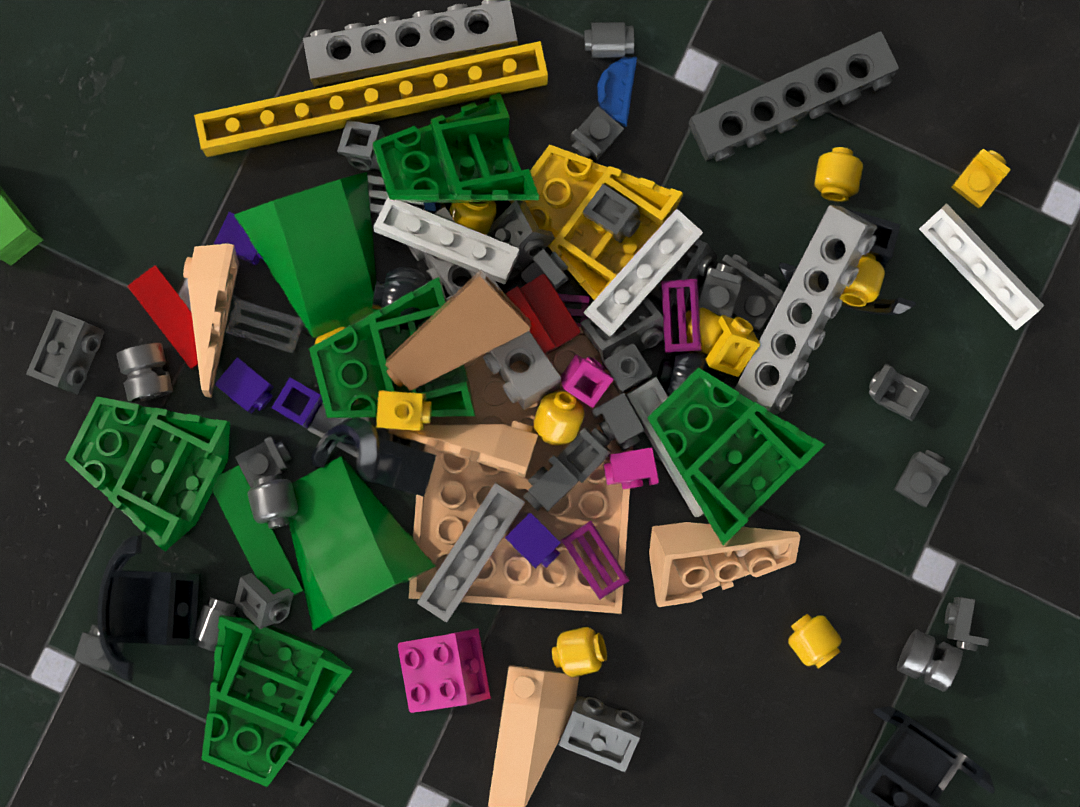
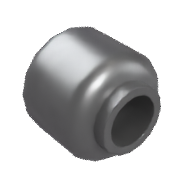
M280 474L253 481L254 487L248 491V499L254 520L261 524L268 523L269 529L290 524L288 517L295 515L298 511L291 481L282 479Z

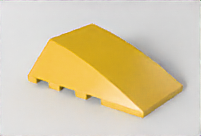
M549 144L530 170L539 194V200L521 201L526 202L539 229L553 233L555 239L547 247L559 255L568 266L567 270L591 298L595 300L677 209L683 192L672 188H664L656 185L653 181L642 177L639 179L623 173L622 170L600 165L589 158ZM602 184H605L635 204L641 215L639 218L641 223L637 231L630 238L626 236L621 243L616 241L611 233L583 214V210Z

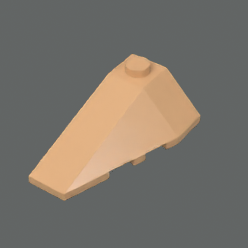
M232 244L195 247L193 257H187L184 266L183 276L188 278L201 390L204 396L212 398L239 267L236 250Z
M513 421L512 426L505 424L424 425V430L421 431L391 428L388 433L394 434L396 437L425 444L427 447L524 478L526 477L538 439V435L532 433V426Z
M683 522L653 526L649 557L657 606L663 607L691 603L702 599V593L718 586H721L722 590L733 587L732 581L751 574L753 577H759L796 563L801 536L798 532L742 527L723 546L710 524Z
M509 665L488 807H526L570 718L576 701L579 676L569 677L561 672Z

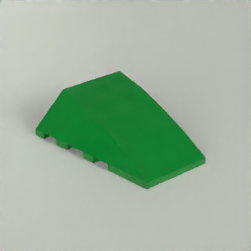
M501 93L489 96L488 102L478 106L474 102L463 106L460 113L445 118L443 115L430 120V125L417 129L415 126L372 142L389 199L424 203L539 200V194L530 170H521L509 139L510 117Z
M367 172L338 179L234 214L239 225L245 230L250 238V242L257 253L263 258L270 269V273L288 297V301L312 338L319 337L339 327L353 325L377 311L372 309L376 285V269Z
M439 277L309 348L327 418L377 417L379 391L426 394V401L432 403L431 417L475 416L465 364L413 390H410L405 384L402 387L398 386L386 372L389 369L385 365L387 358L447 302ZM410 307H416L421 310L400 317L401 312ZM423 320L422 323L417 326L416 321ZM408 323V330L401 329L400 325Z
M697 368L647 418L723 546L795 471L800 470L825 445L700 368Z
M96 397L65 460L89 483L108 497V500L116 508L122 510L141 531L149 535L157 546L163 551H167L197 524L213 492L212 489L228 462L230 422Z
M343 456L326 464L324 468L320 467L292 483L298 511L295 515L288 517L289 527L313 631L344 616L345 612L400 583L408 582L437 566L417 546V542L408 532H405L394 519V515L385 505H382L373 494L372 489Z
M220 615L218 641L214 655V673L209 695L211 696L210 706L207 713L201 760L268 787L353 669L328 649L271 625L259 629L250 619Z

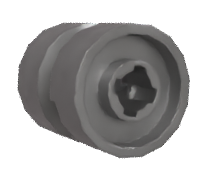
M161 343L139 345L122 350L116 354L121 373L128 377L124 382L128 402L146 401L173 392L169 372L162 369L166 359Z
M915 629L903 648L898 661L897 671L914 679L923 676L925 684L945 692L959 669L963 651L945 642L937 645L934 637Z

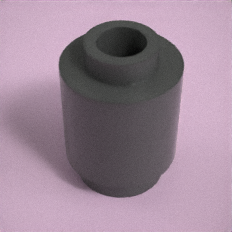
M625 22L591 23V30H584L585 51H591L592 58L625 57V54H634V27L625 26Z
M209 597L208 603L203 604L196 623L195 638L198 639V647L215 652L219 633V616L237 617L234 614L236 605Z

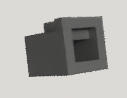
M347 120L337 150L338 154L344 155L348 163L356 169H379L372 142L385 137L381 126ZM361 135L369 136V139L362 138Z
M624 393L592 410L591 413L594 418L602 416L604 420L599 423L604 435L610 442L615 440L622 451L641 441L638 435L644 432V428Z
M554 455L548 460L552 467L549 470L544 466L541 467L528 480L532 487L523 495L537 511L543 507L548 512L579 481Z
M93 624L89 632L82 633L74 660L107 671L113 670L102 650L98 626ZM117 643L122 652L124 643Z

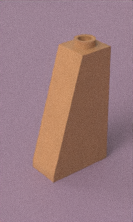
M480 270L387 358L385 365L389 369L386 372L398 386L402 387L405 384L410 390H413L526 333L531 328V320Z

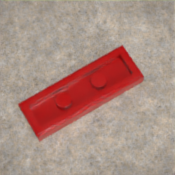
M154 265L127 287L186 364L193 370L198 366L192 311L158 267Z

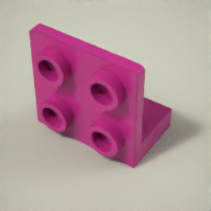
M478 628L398 643L408 708L411 713L468 705L491 699Z

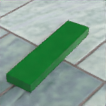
M238 465L219 475L212 491L256 577L273 594L285 589H290L294 593L293 596L303 592V586L275 531L269 529L268 523L261 524L254 520L248 499V491L251 487L240 466Z

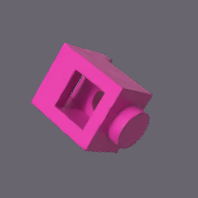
M577 354L560 376L563 389L592 408L614 379L604 372L605 367L597 360L589 356L584 359Z
M652 447L609 455L610 463L603 464L607 485L621 483L622 490L644 486L643 479H649V485L659 483Z

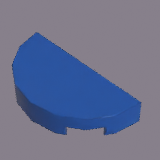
M624 57L611 64L602 73L597 87L598 103L601 109L618 124L625 127L627 126L637 57Z

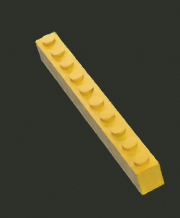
M541 41L200 113L194 115L201 150L207 157L342 129L345 128L347 120L370 123L483 99L499 92L502 95L548 85V73Z

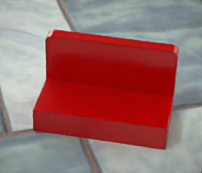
M545 274L538 276L521 288L517 286L506 293V296L531 320L529 331L545 355L550 354L581 334L580 328Z

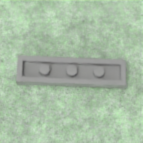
M495 483L417 604L447 623L525 502Z

